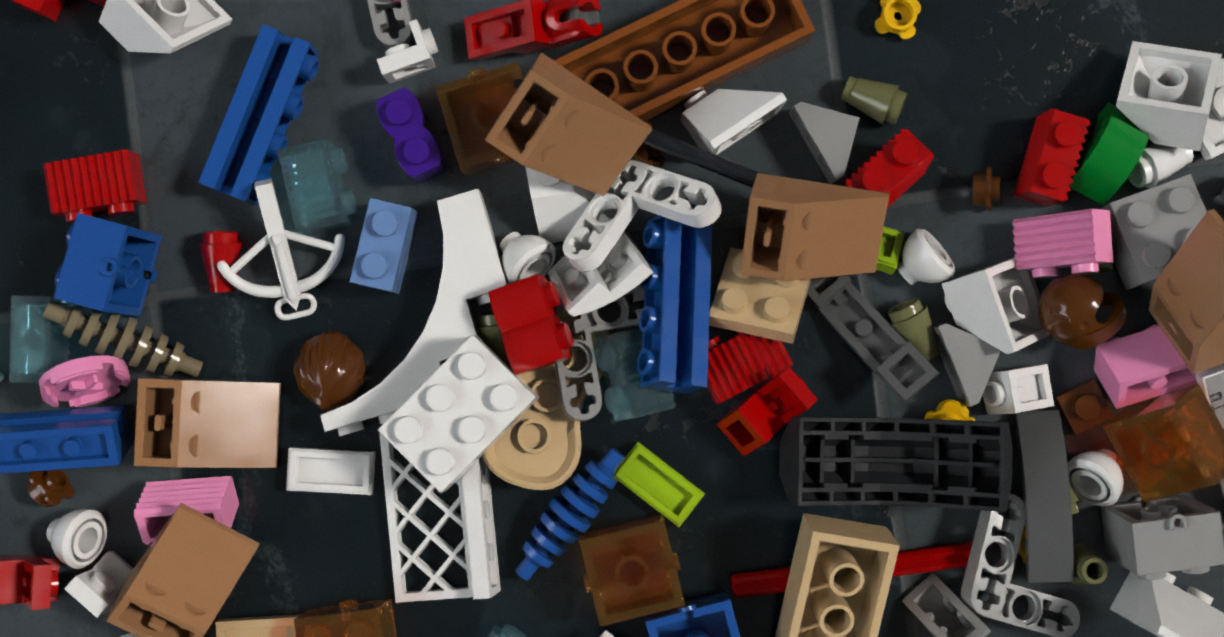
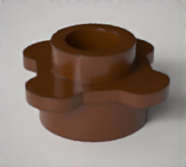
M987 167L986 172H974L973 205L986 206L987 211H992V202H1000L1001 176H993L992 167Z
M61 470L31 471L28 475L30 481L27 487L28 492L35 502L44 507L57 506L61 503V499H71L75 495V490L70 485L68 477Z

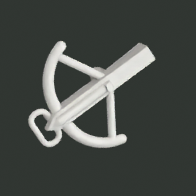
M272 178L254 182V187L267 234L231 267L225 261H219L217 268L231 285L242 292L262 298L283 297L274 306L275 314L279 319L286 321L309 316L316 311L317 301L312 294L301 292L318 286L333 273L341 260L345 237L343 234H337L334 238V243L285 230ZM287 239L332 252L327 262L316 273L298 280ZM270 243L280 285H257L244 280L236 274ZM308 299L311 306L307 310L290 314H283L281 311V306L285 303H289L297 311L300 300Z

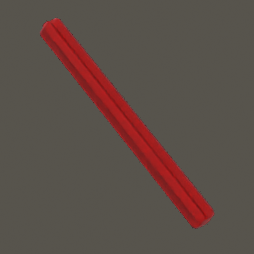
M973 541L898 551L892 577L967 567ZM791 566L734 574L731 576L732 593L735 598L739 599L785 592Z

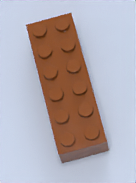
M679 0L554 61L642 121H646L689 100L703 90L706 92L808 43L816 30L801 0Z

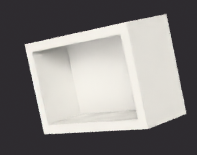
M472 334L378 431L442 493L447 491L515 423L539 396L518 375H515L513 370L479 336Z

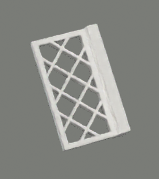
M379 433L395 603L473 597V600L488 599L501 591L490 473L483 455L455 482L459 486V497L450 507L433 492L435 487L432 484L427 487L411 473L415 468L411 463L405 468L394 458L393 445ZM395 470L400 473V476L397 479ZM405 479L423 493L410 510L398 500L397 489ZM427 498L445 512L433 529L415 515ZM459 506L461 507V516L456 512ZM399 512L405 516L401 522ZM450 517L463 528L464 539L456 549L451 547L437 534ZM409 521L427 536L415 552L402 542L401 531ZM431 541L449 555L437 572L419 557ZM463 548L465 549V558L459 554ZM403 554L408 558L405 564ZM454 560L467 571L468 587L454 588L441 577ZM413 563L431 578L420 591H407L405 573ZM435 583L442 588L430 590Z

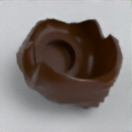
M330 330L329 332L324 331L320 335L313 336L304 342L300 355L294 361L293 374L296 376L298 388L303 395L314 402L320 409L329 412L335 407L346 404L355 398L361 386L364 385L366 364L363 359V352L347 335H342L339 331Z

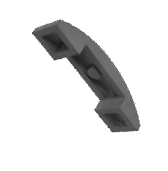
M848 275L811 279L806 296L807 299L863 362L905 403L939 375V372L910 341L906 342L853 286Z
M1059 410L1014 413L1017 454L1020 455L1024 499L1026 526L1024 546L1027 583L1073 582L1074 573L1072 506L1066 447Z

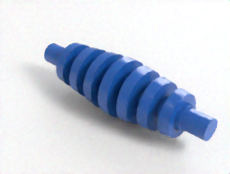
M611 447L601 461L595 462L590 460L584 466L590 473L589 477L578 472L572 478L579 489L566 484L560 490L567 501L554 496L549 502V506L556 514L549 510H544L540 520L548 529L536 524L531 534L537 542L527 539L523 545L526 557L515 569V572L522 579L529 581L539 567L550 568L555 563V559L550 553L562 556L568 550L561 539L573 545L580 538L572 527L584 533L589 529L591 523L582 513L595 519L600 509L592 499L604 504L609 495L602 488L603 485L610 489H613L616 485L617 479L614 477V471L625 459L624 455L618 450Z

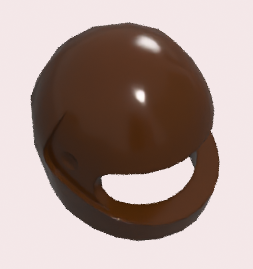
M1068 274L1056 278L1045 287L1038 302V316L1042 328L1053 339L1078 350L1096 347L1113 337L1124 325L1127 316V310L1119 296L1104 292L1100 282L1083 274ZM1100 306H1113V312L1108 320L1105 322L1096 321V312Z

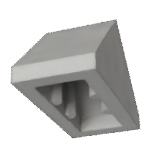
M804 102L794 105L789 112L790 117L829 184L837 182L845 174L860 117Z
M947 323L934 325L933 329L938 343L937 346L940 350V357L958 401L970 407L978 404L1001 351L977 336Z
M933 572L902 600L905 606L933 637H986L991 632Z

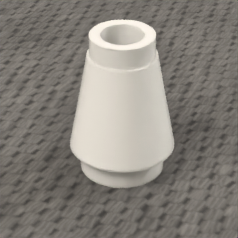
M1165 145L1145 147L1128 179L1137 188H1153L1185 165L1191 163L1194 157L1193 150Z

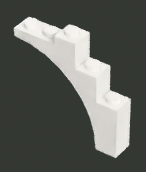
M479 189L437 201L443 230V270L437 299L422 334L405 359L380 384L353 402L320 415L325 432L337 429L339 437L364 429L362 421L374 417L379 418L380 424L385 423L472 334L478 336L476 330L477 322L470 301L477 299L479 306L490 304L488 291L508 285L503 273L501 256L483 195Z

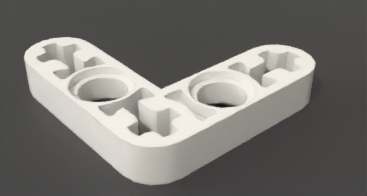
M630 160L604 196L596 193L563 243V252L576 270L582 272L591 271L603 263L639 208L691 227L702 228L711 225L719 218L722 204L712 186L707 183L639 161ZM665 187L675 188L670 197L664 200H655L659 190ZM690 203L697 205L694 208V210L691 207ZM618 209L616 216L610 221L598 222L600 215L606 210Z

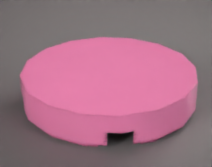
M108 355L87 356L54 366L43 373L38 382L42 400L45 403L58 407V401H68L69 407H83L97 404L116 396L120 392V385L126 387L129 385L130 374L127 362L122 359L120 360L117 357Z

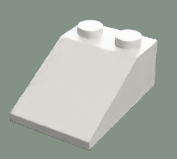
M1130 571L1110 607V610L1158 637H1224V613L1210 606L1214 598L1192 586H1189L1187 591L1173 585L1176 577L1166 572V577L1162 579L1143 580Z

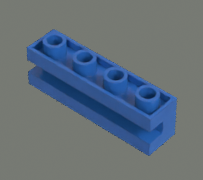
M262 24L198 183L257 206L258 198L254 182L270 178L273 180V177L269 174L275 159L280 160L286 151L288 136H285L287 129L291 120L296 121L303 109L304 97L301 96L307 81L312 82L319 69L320 58L317 57L319 51L310 42L295 36L292 39L283 35L279 30Z
M657 215L648 220L644 229L643 244L646 247V261L653 273L641 283L645 291L644 307L639 317V327L643 332L642 350L637 360V369L639 374H641L640 388L685 394L707 388L713 223L707 227L696 228Z
M126 405L0 414V474L120 465L133 444Z

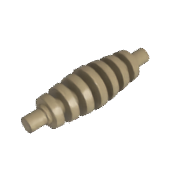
M50 301L42 315L45 319L61 324L60 327L64 328L62 335L71 338L74 330L81 332L82 335L78 343L87 347L91 337L99 339L94 352L100 355L104 354L108 344L115 346L112 356L120 360L125 350L132 352L127 364L130 367L137 368L141 358L145 357L148 358L145 367L146 371L154 372L160 363L165 365L162 375L171 377L174 371H181L197 378L203 365L202 361L187 356L183 352L184 345L177 341L172 350L166 348L169 337L163 333H160L156 343L149 341L153 328L146 324L139 336L134 335L133 332L138 320L132 317L128 318L123 330L116 328L121 314L111 313L107 323L99 321L102 311L93 309L90 317L82 314L84 306L75 304L74 308H65Z

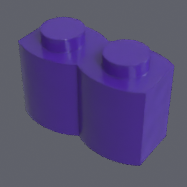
M403 87L377 99L379 120L386 132L394 139L396 158L402 169L418 184L445 173L446 159L444 152L429 132V121L426 112L411 91Z

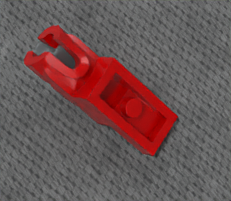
M521 0L465 17L468 59L482 61L510 52L528 54L597 37L602 33L603 24L600 23L599 11L601 8L599 1Z

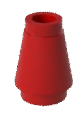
M238 231L202 232L203 242L199 243L210 292L236 291V287L231 285L219 272L217 263L225 261L231 267L240 259L242 241H238Z

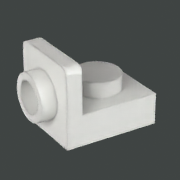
M417 19L409 21L417 45L411 47L409 44L396 45L386 50V56L377 59L381 73L389 84L436 67L432 54L439 52L431 29L422 30Z
M1048 364L992 372L982 395L986 413L988 415L1013 414L1054 406Z
M109 551L105 553L91 570L76 575L64 589L98 618L111 611L122 584L134 568L116 552Z

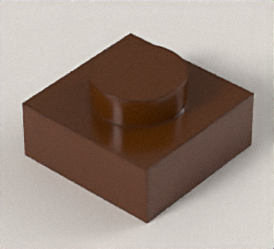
M1087 379L1053 396L1054 403L1070 435L1076 436L1113 418L1111 410L1095 379Z

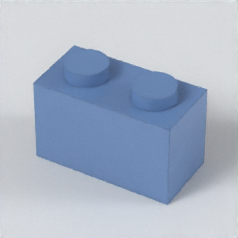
M370 198L350 282L396 294L400 293L419 215L416 210L411 207Z

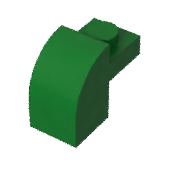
M1108 102L1098 115L1092 139L1079 153L1081 158L1076 160L1079 166L1074 168L1076 174L1071 176L1073 183L1069 184V187L1104 206L1133 171L1146 147L1149 135L1143 133L1116 106Z

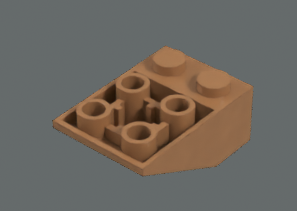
M541 52L494 123L485 141L523 166L604 196L652 131L653 127Z
M757 173L749 200L740 274L790 281L875 273L890 193Z
M1215 209L1207 211L1153 283L1149 312L1193 374L1224 364V221Z
M138 378L134 466L277 468L281 383Z
M180 503L122 584L106 621L138 637H203L258 549L259 543Z

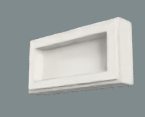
M290 447L288 448L286 490L372 495L376 452Z

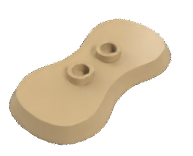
M563 306L558 318L560 322L567 323L572 333V323L578 319V316L572 317ZM608 331L591 334L599 379L607 369L611 358V339ZM582 333L573 336V339L583 340ZM569 348L571 358L563 361L564 366L570 371L577 372L582 370L586 364L585 354L578 348ZM554 364L524 375H518L539 398L483 454L486 465L496 476L510 484L526 489L547 490L563 484L576 469L581 455L580 421L570 419L563 411ZM588 374L579 379L565 378L567 387L576 383L577 397L570 400V404L572 407H579L580 412H582L587 398L583 394L582 383H591Z

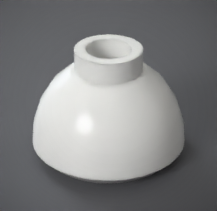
M917 228L910 234L903 248L902 262L897 265L900 274L909 284L914 285L918 281L939 283L954 276L955 266L951 258L928 231Z
M512 232L501 241L499 246L503 253L501 265L508 284L535 274L545 276L555 261V246L540 236L530 234L521 236L518 232Z
M1108 449L1083 452L1073 457L1068 462L1070 486L1076 496L1092 505L1110 506L1115 504L1122 493L1124 485L1120 458Z
M79 509L71 511L61 518L54 519L47 528L46 536L48 541L51 542L54 554L62 563L71 568L81 569L90 565L102 552L107 539V524L100 512L91 509Z

